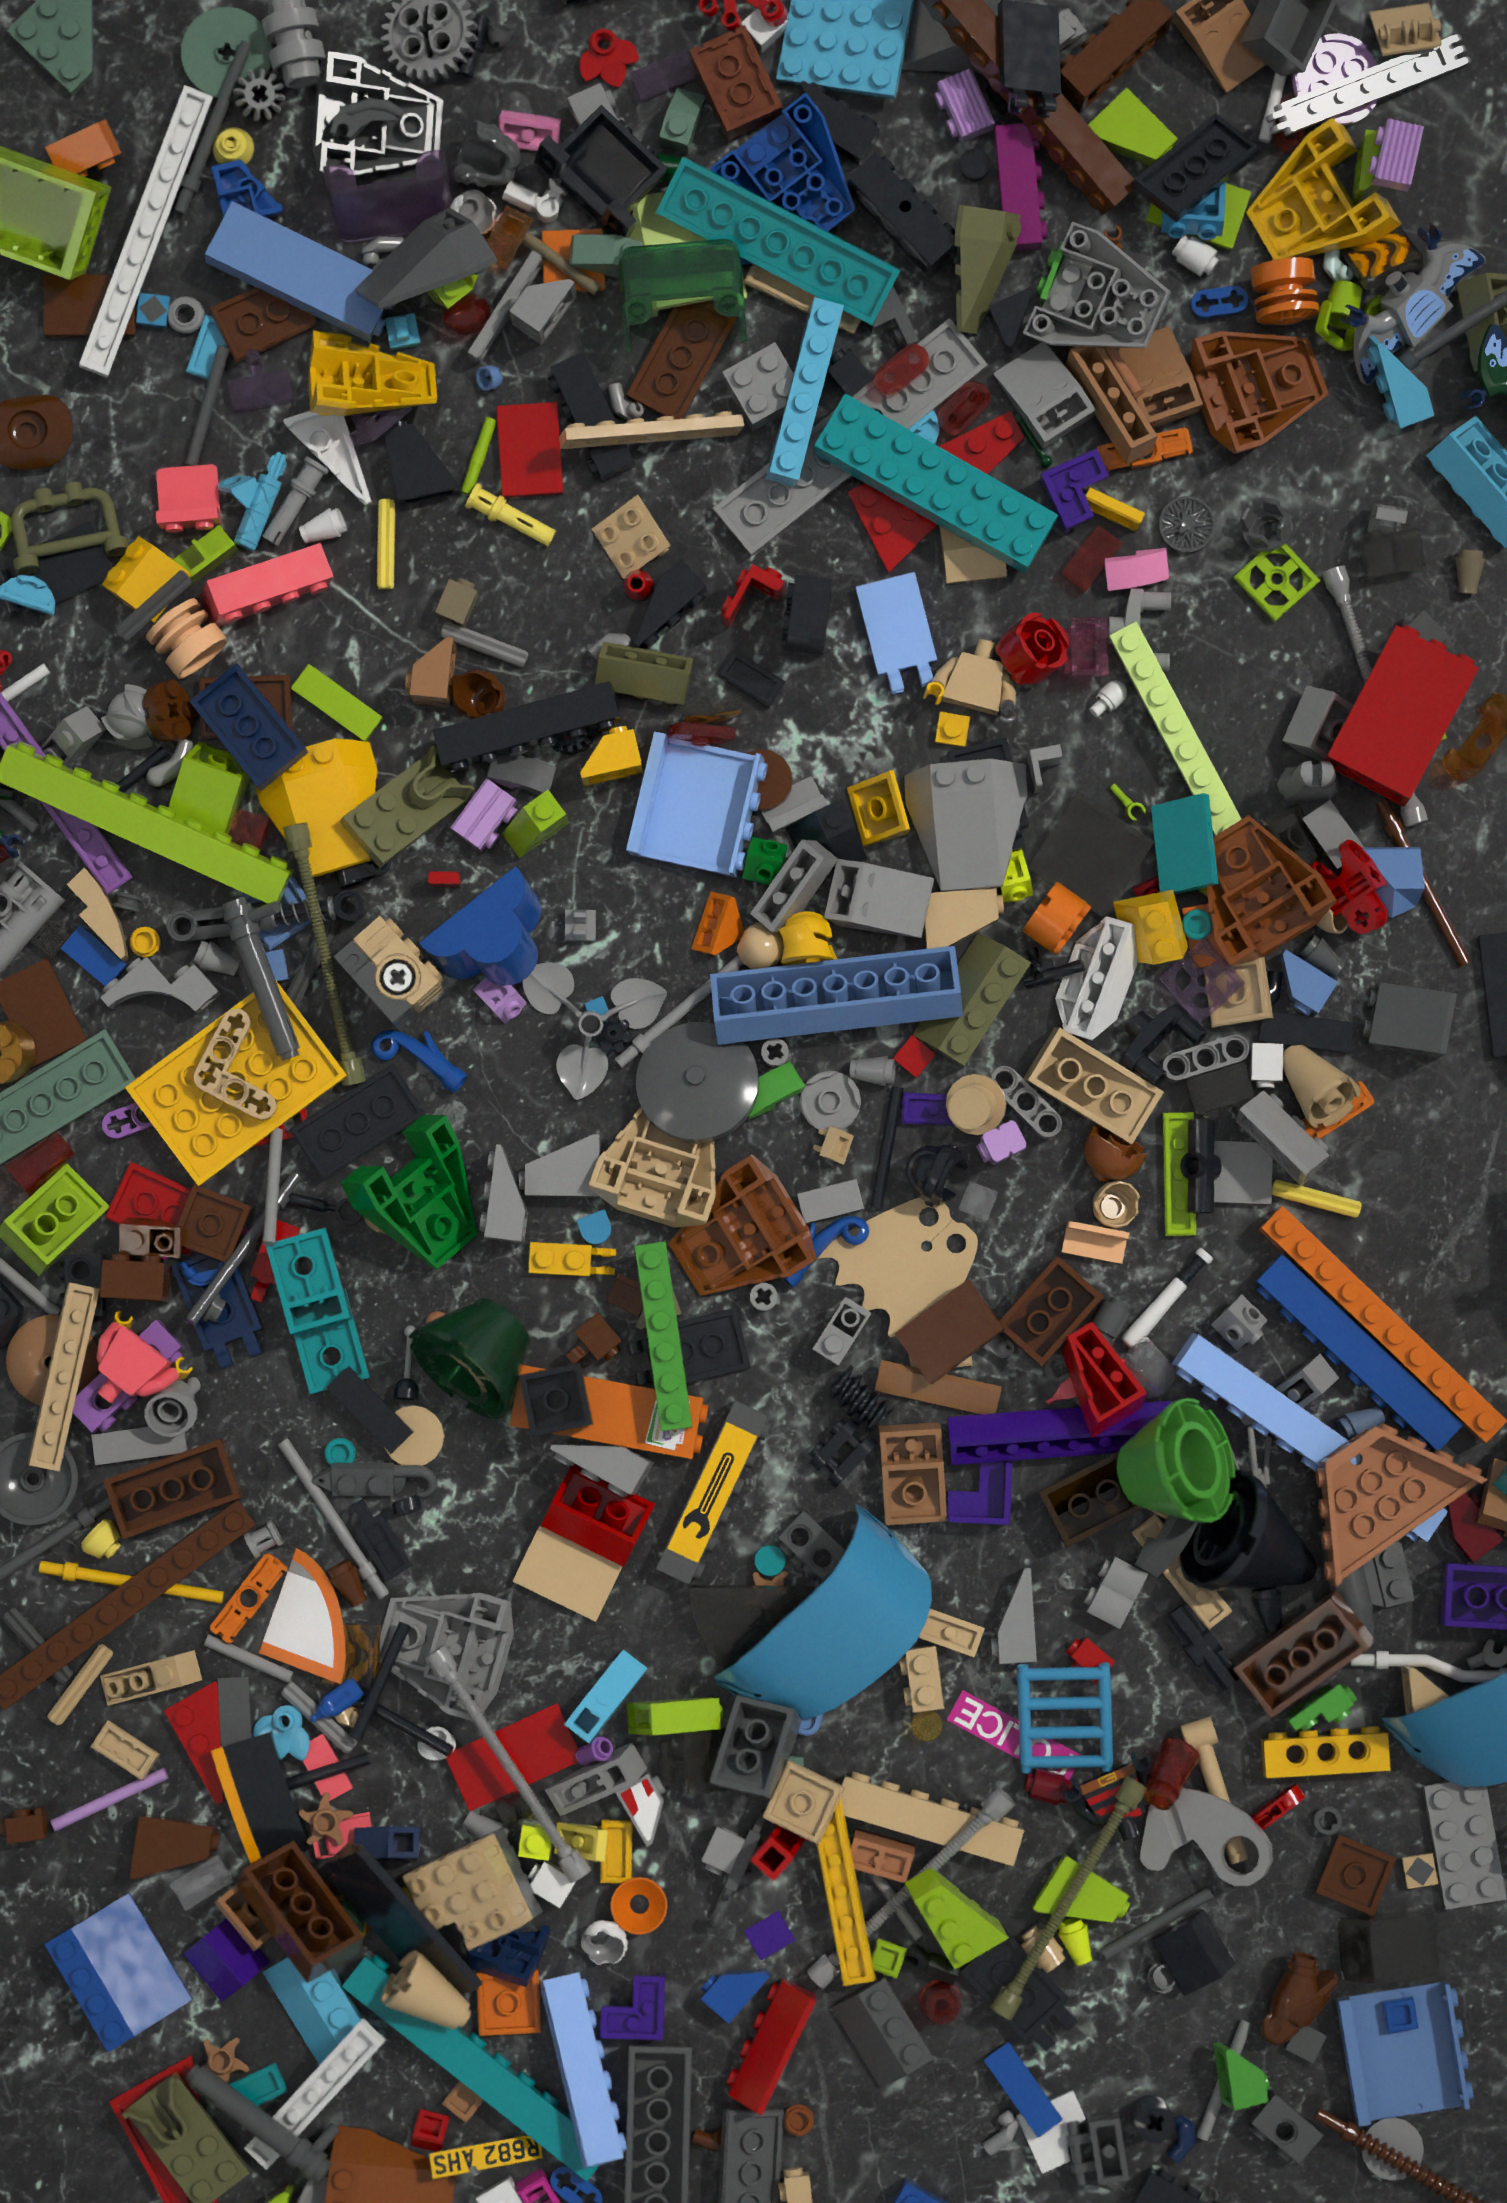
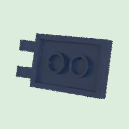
M199 1254L182 1262H185L188 1267L192 1266L197 1273L219 1269L218 1264L221 1261L204 1254ZM177 1263L171 1267L190 1312L209 1285L201 1287L189 1283L182 1275L183 1269L180 1267V1263ZM239 1266L219 1292L221 1294L220 1298L225 1300L226 1304L216 1322L214 1323L210 1320L207 1322L203 1321V1314L197 1324L194 1325L203 1350L205 1352L214 1350L219 1366L222 1369L235 1365L226 1344L240 1338L243 1339L248 1355L251 1358L263 1354L260 1343L255 1335V1332L263 1330L252 1299H250V1294Z

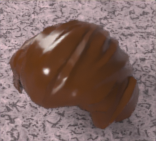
M473 669L452 677V700L457 711L469 720L504 710L506 704L504 685L491 672Z

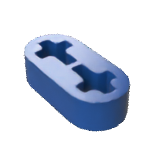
M1239 286L1201 290L1194 294L1190 302V310L1192 315L1199 320L1236 316L1245 310L1248 304V295ZM1231 294H1235L1236 298L1242 299L1237 308H1233L1232 303L1222 304L1221 301L1229 300ZM1201 298H1205L1207 303L1217 302V305L1209 306L1207 312H1203L1202 307H1196Z
M565 2164L557 2166L553 2170L550 2179L551 2186L567 2202L583 2203L584 2198L577 2193L579 2189L587 2195L591 2192L595 2193L594 2200L596 2203L603 2202L601 2190L590 2180L586 2182ZM567 2172L570 2173V2181L576 2188L572 2189L567 2184L560 2187L557 2174L565 2175Z

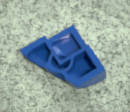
M242 160L211 166V174L223 218L232 201L268 219L283 213L282 205L271 197L266 191V187L259 180L255 179L250 173V169Z

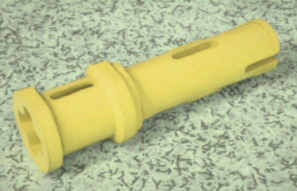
M479 483L475 485L466 502V508H474L487 515L488 520L496 522L498 519L519 532L549 546L556 530L508 505L505 497L501 495L497 497L482 489V485Z

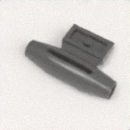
M1401 1540L1396 1541L1345 1577L1339 1586H1330L1331 1592L1335 1589L1338 1591L1374 1637L1372 1643H1375L1372 1605L1386 1608L1415 1601ZM1323 1549L1324 1562H1328L1327 1549Z

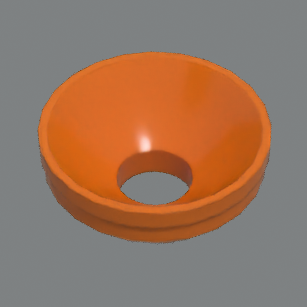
M633 1877L621 1883L615 1890L611 1900V1913L617 1925L624 1931L637 1935L646 1934L658 1928L663 1922L667 1913V1898L662 1888L655 1881L644 1877ZM636 1895H643L649 1901V1907L643 1913H636L631 1909L630 1901Z

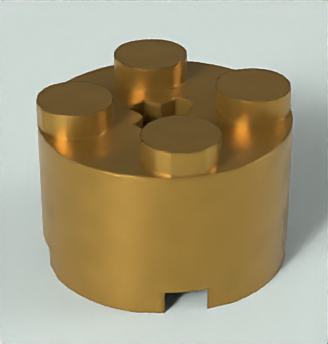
M0 1022V1050L2 1052V1056H0V1084L13 1083L23 1079L30 1067H33L36 1059V1046L31 1035L26 1033L20 1025L13 1022Z

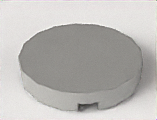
M831 1070L819 1072L811 1077L805 1084L804 1091L800 1097L803 1116L810 1125L818 1130H828L829 1126L843 1130L853 1123L859 1114L861 1105L860 1092L854 1081L843 1073Z
M1398 2117L1382 2118L1369 2125L1364 2132L1365 2135L1371 2133L1372 2139L1379 2138L1380 2144L1386 2142L1387 2148L1394 2147L1395 2153L1401 2151L1403 2153L1402 2157L1410 2156L1411 2162L1417 2160L1418 2166L1421 2164L1424 2153L1422 2138L1417 2129L1405 2119ZM1367 2149L1361 2151L1366 2166L1379 2178L1390 2181L1406 2178V2172L1399 2173L1397 2167L1392 2169L1391 2164H1384L1382 2158L1376 2160L1375 2154L1368 2155Z

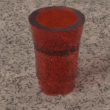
M56 1131L48 1139L45 1137L34 1147L4 1165L31 1197L51 1176L67 1164L65 1161L72 1158L75 1153Z
M1167 1738L1160 1742L1157 1759L1147 1783L1148 1790L1144 1795L1148 1804L1160 1810H1169L1175 1801L1178 1800L1189 1776L1200 1762V1755L1192 1745L1175 1738Z
M938 1979L933 1980L921 1990L919 2007L923 2015L930 2021L937 2024H947L952 2022L960 2012L962 1995L955 1984L951 1985ZM945 1999L947 2007L942 2010L938 2009L936 2001Z

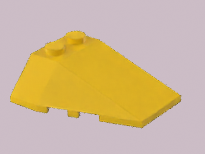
M313 330L308 373L311 413H318L322 416H346L437 403L434 363L397 352L396 356L379 351L380 346L370 343L369 348L352 343V337L344 334Z
M334 738L307 746L305 748L309 753L262 791L254 783L261 807L284 838L283 827L307 822L312 847L308 848L310 853L308 859L310 860L309 867H311L310 871H312L311 875H313V878L371 861V857L340 823L343 816L375 793L378 769L370 742Z

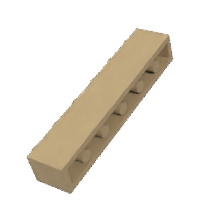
M852 1771L851 1776L844 1774L842 1786L845 1789L841 1799L845 1816L944 1846L949 1845V1842H952L967 1825L969 1826V1823H972V1820H975V1817L979 1815L978 1812L982 1810L971 1807L970 1812L958 1809L960 1803L945 1798L941 1799V1803L928 1800L930 1794L912 1789L911 1794L899 1791L900 1785L882 1780L881 1785L869 1782L870 1776ZM1003 1816L998 1822L992 1820L989 1824H984V1827H981V1830H978L979 1832L958 1850L1014 1866L1024 1829L1018 1827V1820Z

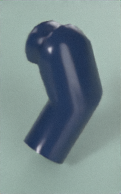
M1183 2115L1175 2118L1174 2129L1177 2131L1178 2141L1167 2153L1177 2164L1182 2161L1196 2142L1194 2123Z

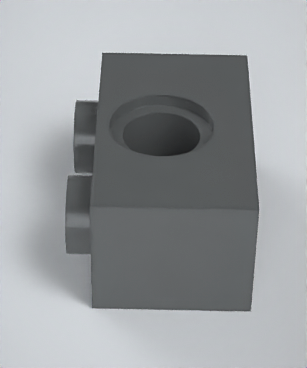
M1273 2091L1268 2095V2102L1262 2103L1248 2119L1254 2125L1251 2131L1263 2142H1266L1268 2139L1273 2141L1278 2146L1275 2152L1288 2163L1294 2159L1300 2164L1323 2137V2134ZM1282 2122H1288L1292 2125V2131L1287 2137L1276 2135V2128Z

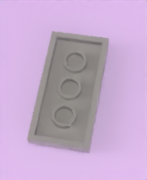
M1450 1781L1422 1785L1444 1909L1448 1910L1507 1900L1487 1786L1465 1787Z

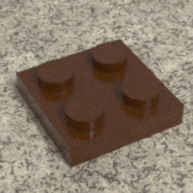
M194 1184L178 1222V1225L182 1226L181 1246L226 1263L238 1245L252 1206Z
M1337 1834L1315 1892L1374 1916L1397 1858Z

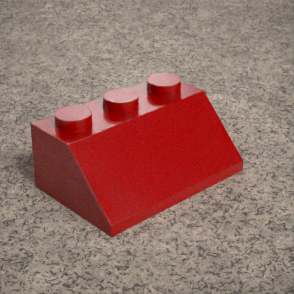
M574 1464L573 1467L569 1468L553 1498L541 1526L624 1567L655 1503L638 1495L628 1494L627 1497H622L608 1489L609 1482L602 1478L600 1482L593 1481L581 1474L582 1467Z

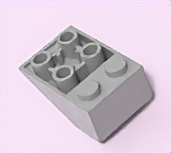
M1039 343L993 373L1042 449H1045L1089 421L1095 415L1096 409L1090 399L1047 343Z
M838 859L835 865L824 919L838 927L921 938L934 878L864 862Z
M496 1144L495 1151L489 1152L488 1169L493 1172L491 1182L486 1181L484 1200L489 1201L488 1211L481 1214L480 1230L485 1232L484 1237L487 1239L524 1244L528 1212L506 1152L501 1145Z
M551 1445L550 1447L551 1450L556 1452L553 1458L569 1467H573L574 1463L583 1468L581 1474L596 1482H600L601 1478L610 1483L608 1489L622 1497H627L628 1494H637L654 1464L653 1461L628 1447Z

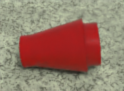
M634 570L626 575L623 588L629 598L643 600L653 591V580L647 572ZM638 578L641 579L642 587L640 589H633L632 581Z

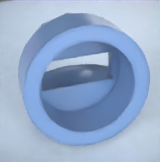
M492 365L480 367L476 373L478 386L484 391L498 388L503 381V376L500 374L501 370Z

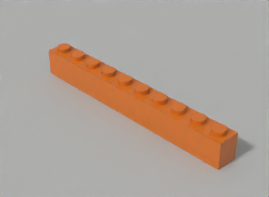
M1284 1206L1279 1207L1259 1227L1258 1230L1464 1424L1463 1426L1480 1443H1487L1507 1422L1489 1402Z

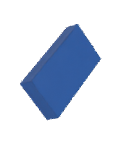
M81 925L61 946V949L104 986L117 978L128 966Z

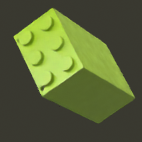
M0 146V255L68 280L85 274L112 187Z

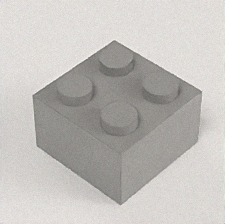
M776 342L722 372V380L752 432L783 415L794 373Z

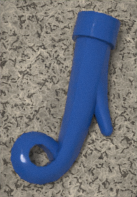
M385 1030L373 1038L371 1050L377 1058L381 1060L393 1058L400 1045L442 1082V1086L452 1094H455L461 1088L468 1077L467 1073L451 1064L445 1058L428 1031L423 1032L426 1045L396 1030ZM384 1041H391V1048L388 1051L380 1049Z
M856 1216L842 1217L828 1225L816 1236V1223L812 1222L809 1225L816 1258L822 1254L840 1233L845 1241L852 1245L863 1243L869 1235V1227L866 1221ZM849 1227L859 1228L860 1233L856 1236L850 1235ZM813 1263L792 1276L782 1279L790 1287L794 1288L803 1279L804 1273Z

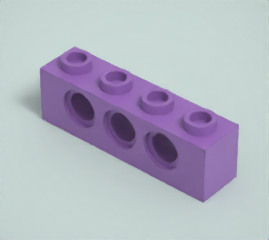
M155 1320L139 1335L140 1338L172 1362L170 1367L173 1366L179 1357L183 1356L180 1351L185 1346L160 1320ZM102 1373L76 1396L73 1414L92 1433H96L98 1430L102 1433L105 1432L116 1421L113 1416L121 1408L126 1411L138 1400L137 1396L132 1397L122 1390L109 1408L103 1409L98 1403L99 1394L97 1392L108 1378Z

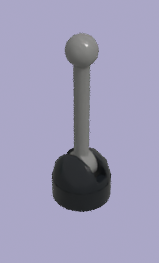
M409 1325L404 1329V1334L407 1336L404 1378L400 1379L394 1387L393 1398L398 1400H418V1386L415 1381L410 1379L413 1337L416 1335V1328Z

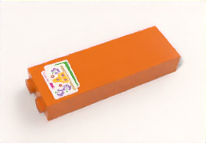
M521 1365L519 1375L547 1369ZM584 1376L594 1424L552 1433L693 1459L694 1453L700 1454L703 1436L697 1435L699 1423H706L709 1405L703 1404L704 1398L688 1395L693 1427L661 1431L655 1389ZM518 1377L509 1426L529 1429L520 1379Z

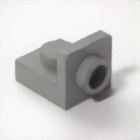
M1372 503L1367 532L1373 535L1397 538L1400 523L1406 524L1408 511L1400 507Z

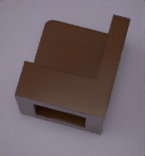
M619 1273L607 1297V1302L639 1318L644 1308L640 1283Z

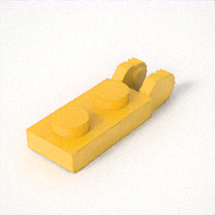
M530 1242L528 1273L590 1276V1274L615 1275V1268H611V1266L591 1267V1256H616V1249L592 1248V1245Z

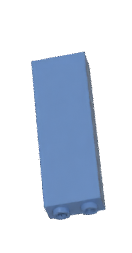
M233 201L231 202L205 253V263L287 301V303L307 311L369 343L374 335L380 336L386 323L383 316L387 309L377 308L357 295L355 288L373 271L372 269Z

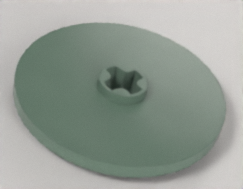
M219 7L202 13L189 25L182 40L181 59L188 78L200 91L219 98L235 56H230L229 61H224L223 56L218 54L219 50H224L225 46L228 45L232 52L237 53L241 40L253 46L240 77L250 82L247 71L252 70L257 79L259 78L261 68L265 69L264 79L267 77L271 67L269 52L272 50V45L266 41L263 25L250 13L238 8ZM238 82L236 88L245 90V87ZM233 93V96H232L231 99H236V98H240V97H243V96L235 95V94Z

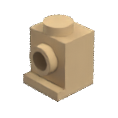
M802 2167L784 2169L785 2182L779 2183L781 2202L813 2203L809 2171L802 2172Z

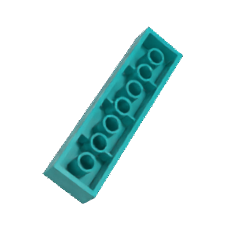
M846 393L814 445L813 454L1023 574H1026L1058 517V514Z

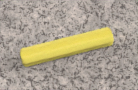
M380 499L378 501L377 586L379 589H393L395 502L392 499Z
M1278 1179L1272 1185V1195L1353 1218L1358 1217L1361 1211L1362 1203L1360 1201Z

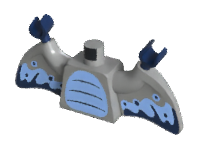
M1429 223L1430 228L1428 232L1419 227L1417 231L1418 237L1428 244L1425 248V263L1419 274L1407 272L1403 276L1400 271H1395L1388 275L1385 282L1390 290L1381 299L1380 305L1383 311L1378 315L1364 314L1362 310L1347 304L1345 307L1350 309L1349 316L1346 319L1340 317L1342 322L1356 328L1354 335V360L1361 383L1370 385L1378 374L1377 365L1372 364L1368 354V348L1371 347L1369 336L1373 335L1391 353L1405 345L1404 343L1415 347L1453 307L1448 297L1457 283L1485 263L1484 255L1463 243L1453 241L1439 242L1442 238V232L1432 223Z

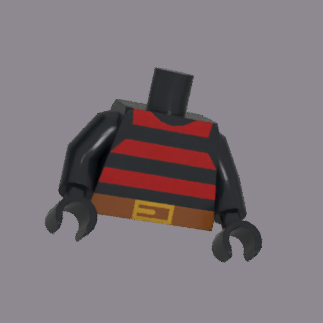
M1146 1749L1145 1757L1139 1760L1136 1759L1135 1753H1131L1132 1762L1130 1761L1114 1768L1111 1772H1105L1079 1784L1074 1779H1071L1073 1783L1071 1790L1065 1791L1062 1786L1059 1787V1790L1064 1798L1069 1801L1078 1816L1093 1826L1102 1825L1105 1828L1104 1825H1107L1106 1822L1109 1821L1110 1815L1115 1811L1114 1805L1117 1802L1115 1795L1125 1777L1129 1776L1145 1785L1148 1790L1136 1809L1131 1808L1128 1814L1123 1815L1124 1818L1121 1819L1122 1821L1117 1826L1123 1841L1132 1839L1140 1835L1134 1817L1145 1813L1144 1807L1150 1803L1153 1778L1151 1772L1152 1760L1149 1751Z

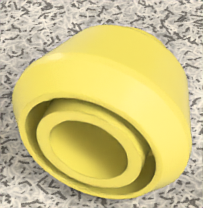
M228 128L221 131L216 136L213 144V154L219 164L242 160L246 165L254 153L252 138L247 132L239 128Z
M104 1519L95 1526L82 1541V1551L99 1559L104 1556L108 1559L111 1558L121 1547L118 1543L121 1536L114 1521Z

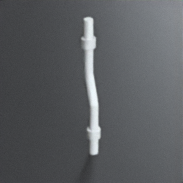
M1375 1651V1654H1361L1350 1662L1351 1666H1375V1669H1389V1666L1426 1667L1459 1682L1486 1683L1507 1673V1667H1499V1670H1462L1427 1654H1389L1388 1651Z

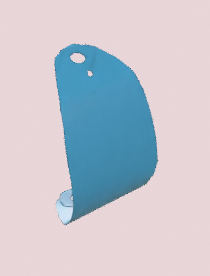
M855 1503L859 1516L856 1531L844 1557L833 1573L754 1649L733 1666L714 1676V1679L717 1681L716 1684L735 1698L736 1695L740 1694L743 1697L793 1708L797 1711L800 1718L803 1719L816 1717L837 1708L891 1669L916 1643L927 1621L932 1601L931 1580L927 1571L894 1532L871 1513L868 1514ZM754 1694H760L761 1697H756Z
M1507 1673L1449 1697L1426 1709L1402 1717L1381 1718L1384 1722L1382 1723L1411 1758L1436 1775L1456 1785L1465 1787L1491 1786L1507 1782Z

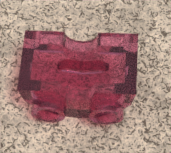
M1071 617L1070 628H1064L1070 646L1069 657L1066 663H1064V675H1071V677H1108L1107 617Z

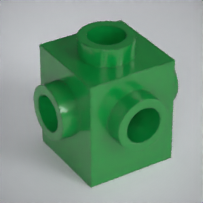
M752 837L742 879L755 881L762 885H770L788 860L786 857L788 845L774 840Z

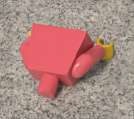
M118 1310L115 1313L113 1323L104 1331L98 1342L97 1361L100 1364L98 1370L108 1378L97 1392L100 1396L111 1404L122 1390L132 1397H146L165 1390L178 1379L183 1380L187 1378L192 1371V1367L188 1370H182L179 1367L185 1358L179 1357L173 1366L170 1367L172 1362L130 1330L133 1321L132 1316L128 1321L122 1322L119 1320L122 1311Z

